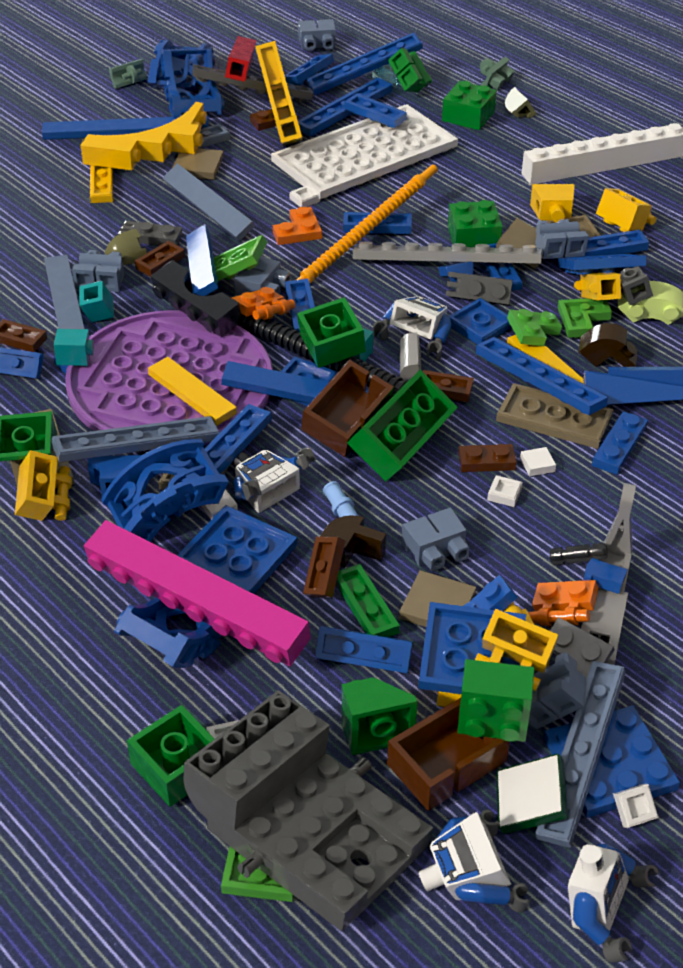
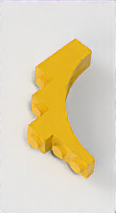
M272 41L255 46L281 144L285 146L302 141L300 127L289 94L276 42Z
M195 102L181 117L151 130L124 135L88 134L81 144L83 164L133 170L140 159L164 162L171 152L195 154L203 142V135L200 133V130L207 120L203 103Z

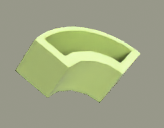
M649 281L653 296L633 305H629L622 293L621 299H618V308L633 323L641 319L653 318L669 325L683 316V291L664 282ZM638 286L631 289V293L633 294L643 289Z

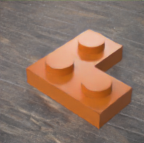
M311 207L289 210L291 223L283 222L273 225V234L278 245L322 239V230Z

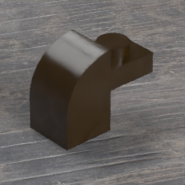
M605 323L591 328L580 337L578 352L596 367L609 357L615 359L623 367H635L638 350L633 343L626 341V328L617 324Z
M349 515L339 517L331 521L320 535V537H339L345 540L340 567L343 568L346 567L354 553L381 561L386 554V533L365 527L364 517Z

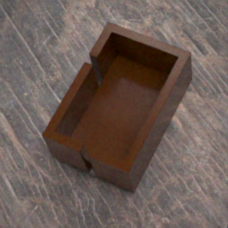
M349 360L305 408L301 430L343 457H346L352 450L347 442L392 398L394 386L373 375L370 381L369 392L367 393L370 372Z
M461 698L388 741L387 765L428 811L452 797L453 788L460 792L507 762L510 741L458 734Z

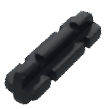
M603 542L593 543V547H590V544L566 546V550H563V547L550 550L552 565H564L565 561L568 564L589 562L592 558L599 561L608 558V549Z

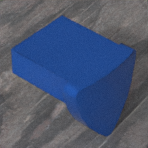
M459 262L439 267L440 276H448V271L473 274V262ZM449 277L451 281L457 282V278Z
M592 558L586 566L583 581L596 580L598 588L619 594L626 579L628 569Z

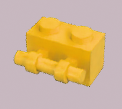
M604 189L596 214L603 217L605 223L618 225L621 231L627 232L634 230L643 231L646 223L653 225L656 222V217L651 215L650 212L652 205L620 189Z
M30 450L19 466L15 515L43 521L53 508L56 520H66L67 511L70 510L68 490L72 487V477H70V468L67 466L59 467V473H57V456Z
M495 609L482 638V648L491 651L492 655L489 658L478 653L475 660L501 663L502 657H506L520 663V666L534 667V670L544 673L557 644L558 634ZM534 676L533 691L536 692L541 679Z

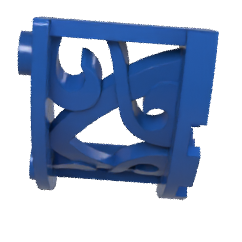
M160 40V43H157L154 54H157L156 59H152L150 64L149 85L154 89L164 88L167 85V81L162 77L161 49L208 48L213 53V47L208 43H203L200 48L173 46L171 40ZM186 54L172 56L185 60ZM190 54L189 64L192 66L194 59L198 57L197 64L202 66L204 64L202 54ZM191 78L190 83L185 81L183 85L176 88L198 92L201 85L194 78Z
M161 49L162 77L167 80L164 92L166 101H169L171 115L173 117H181V113L187 112L195 102L203 103L205 112L214 111L217 115H222V110L225 107L224 98L221 97L215 81L201 82L196 80V77L192 75L193 65L189 64L190 54H202L204 60L202 66L213 68L215 56L214 53H211V49ZM186 54L185 61L172 55ZM198 57L194 59L193 64L198 65ZM181 71L184 72L181 78L175 77V74L180 76ZM187 74L203 87L194 97L188 91L176 88L185 83Z
M185 439L160 446L134 460L115 477L105 491L101 501L103 505L108 506L119 527L151 542L158 531L170 521L169 516L180 509H183L185 512L203 505L219 504L229 481L224 474H219L204 449L202 439ZM160 473L175 475L170 480L166 490L159 494H144L149 480Z
M156 597L142 605H128L126 610L119 615L117 626L114 629V633L120 636H134L165 654L163 661L176 668L192 666L194 659L199 656L203 659L208 657L219 647L220 641L218 639L222 636L212 626L203 621L200 623L196 622L197 630L195 631L184 629L168 631L166 626L167 617L184 614L185 612L178 608L171 609Z

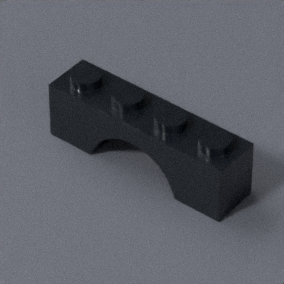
M173 260L150 276L153 284L152 290L159 299L166 300L175 310H181L189 319L197 321L210 333L213 332L222 338L243 321L239 303L223 292L211 296H199L191 293L192 283L189 271Z

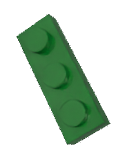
M361 564L340 570L336 586L364 632L384 637L399 634V623Z

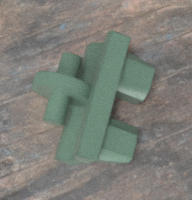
M505 56L496 64L491 59H484L480 63V70L487 77L481 85H491L498 90L504 81L508 82L515 70L507 65L510 59Z
M143 59L109 68L110 78L113 87L116 89L148 79L144 70Z

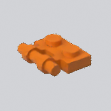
M262 287L260 290L245 292L242 295L232 297L233 300L239 303L241 314L246 317L253 315L255 320H267L275 314L283 315L295 308L294 300L284 299L282 295L276 293L270 287Z
M596 580L538 583L532 602L534 611L528 612L533 623L540 624V626H551L558 617L572 625H578L579 622H589L590 611L594 610L599 590Z

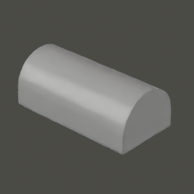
M417 332L408 333L400 340V377L403 380L409 381L421 370V349Z

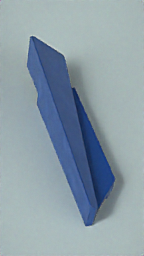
M608 367V373L584 371L583 384L607 396V405L683 400V367Z

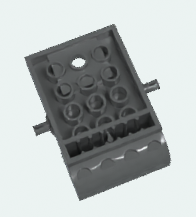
M278 690L184 763V786L193 805L208 820L207 829L246 858L238 865V871L241 875L244 874V877L248 878L259 868L342 932L430 846L433 827L361 778L367 771L371 770L370 762L368 760L365 762L366 758H361L354 766L348 768L326 753L330 725ZM357 858L364 859L369 865L356 866L352 863V860Z

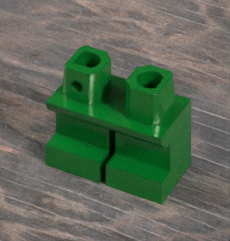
M400 48L388 60L394 73L398 75L397 78L404 91L418 93L433 81L416 51L408 53L406 48Z

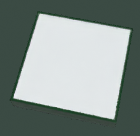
M559 753L497 770L498 822L500 823L498 828L503 834L568 818L564 759Z

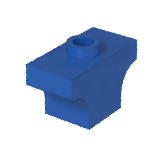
M113 455L88 458L87 464L91 484H97L101 487L103 497L115 477L142 455Z

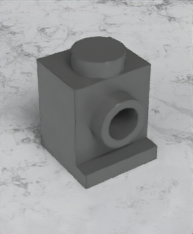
M639 266L625 268L621 271V293L629 305L653 296L648 276L642 272ZM638 286L643 289L636 293H631V289Z

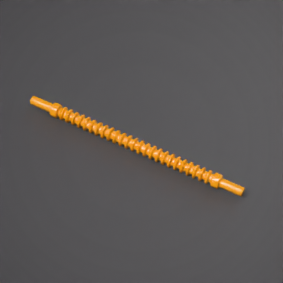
M432 164L420 175H415L407 184H404L395 194L389 197L387 201H384L379 208L371 212V215L369 214L367 218H364L363 222H359L346 236H343L333 247L325 251V254H322L316 261L312 262V265L301 271L300 277L296 280L309 279V283L313 282L319 274L323 273V270H326L332 263L336 262V259H339L345 252L349 251V248L357 244L374 227L382 223V220H385L394 210L410 199L414 193L423 188L425 182L438 171L437 167Z

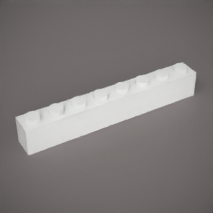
M672 123L668 126L651 127L646 130H633L629 133L612 134L611 136L601 138L594 137L590 140L573 141L572 143L562 145L555 144L545 148H534L533 150L524 151L522 175L532 185L683 157V128L680 124Z

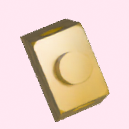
M532 184L530 205L538 219L542 221L552 220L557 223L561 219L571 217L575 185Z

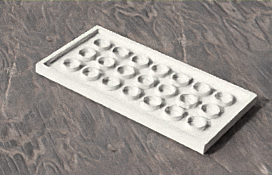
M406 104L397 109L407 112V120L396 128L388 127L383 123L372 121L368 118L271 154V161L302 186L310 187L319 195V199L457 147L458 138Z

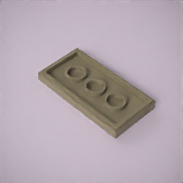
M513 383L497 413L496 421L599 449L614 410L604 407L591 415H587L549 393Z

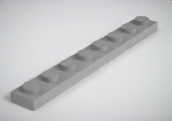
M359 242V245H355L353 249V259L541 264L542 249H537L535 245L513 248V245L503 244L499 245V248H489L488 244L466 247L465 244L457 243L452 244V247H442L441 243L419 246V243L411 242L406 243L405 246H396L394 242H384L382 245H373L372 242Z

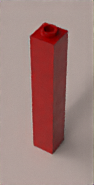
M241 36L237 37L228 57L226 78L245 82L253 61L257 40Z

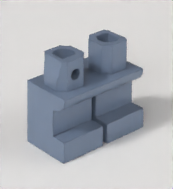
M315 20L298 21V40L301 42V49H306L307 51L317 48L333 49L335 47L334 20H317V27Z
M561 219L557 223L538 221L535 245L537 249H542L543 259L563 258V255L565 258L585 256L589 235L586 231H579L578 221L569 222L568 219Z
M89 250L87 253H80L79 264H74L72 268L75 289H79V286L103 281L109 291L119 292L124 278L121 252L112 251L109 255H102L97 250Z
M261 256L256 267L248 271L243 269L234 278L235 297L245 292L260 290L262 287H270L280 294V286L285 288V281H291L290 272L281 270L279 261Z
M451 507L428 515V519L424 516L402 524L401 545L407 552L412 551L418 567L426 564L431 571H435L445 565V557L451 555L458 562L469 557V546L465 541L466 529Z
M564 652L556 656L555 664L547 667L544 673L534 670V677L541 679L537 691H532L528 723L536 729L559 719V716L564 717L584 707L586 677L576 670L577 661L568 653Z

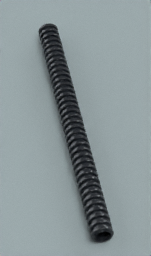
M212 292V293L208 294L207 296L215 295V293ZM241 314L243 321L238 326L251 334H255L257 337H261L274 345H279L281 348H285L287 351H291L315 363L298 330L287 327L285 324L274 321L272 318L255 320L253 315L246 317ZM355 356L323 366L339 372L351 360L370 372L367 387H370L373 375L394 386L392 397L408 381L403 380L401 377H396L395 374H390L388 371H383L382 368H378L375 365H370L368 362H363L362 359H357Z

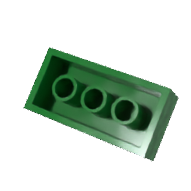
M419 370L347 444L386 482L409 461L458 407Z

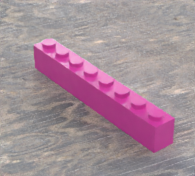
M107 520L102 523L84 545L88 557L87 561L94 569L98 571L104 570L112 574L117 581L123 584L128 582L137 587L146 596H155L171 609L178 608L196 622L200 623L203 621L209 624L217 633L223 636L228 634L236 638L240 644L248 649L255 648L263 652L268 659L275 663L282 662L291 667L311 639L308 621Z

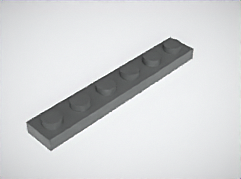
M193 64L192 75L198 81L208 82V80H213L221 86L232 84L236 85L237 89L247 90V88H252L257 93L267 94L264 78L247 75L245 82L226 78L225 70ZM287 83L289 94L291 97H294V100L299 102L312 101L313 91L311 88Z

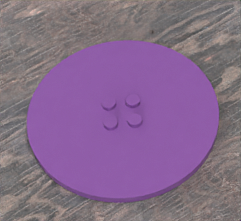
M166 310L130 316L98 330L89 337L90 340H94V355L89 356L88 366L68 365L65 377L66 392L72 410L92 431L204 417L148 375V367L169 357L237 407L236 415L216 426L219 432H221L248 404L264 409L271 396L221 385L227 361L273 370V367L263 345L242 327L235 326L221 338L213 332H208L197 321L189 319L181 310ZM204 442V446L209 445L211 442Z

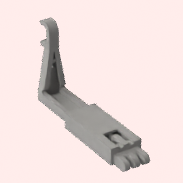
M624 483L619 510L604 541L608 549V558L601 561L629 570L632 554L631 509L636 485ZM627 575L619 594L599 588L594 610L590 611V621L582 622L581 629L591 635L597 634L599 639H601V635L607 637L606 643L612 645L615 649L607 664L611 665L615 664L628 592H624Z

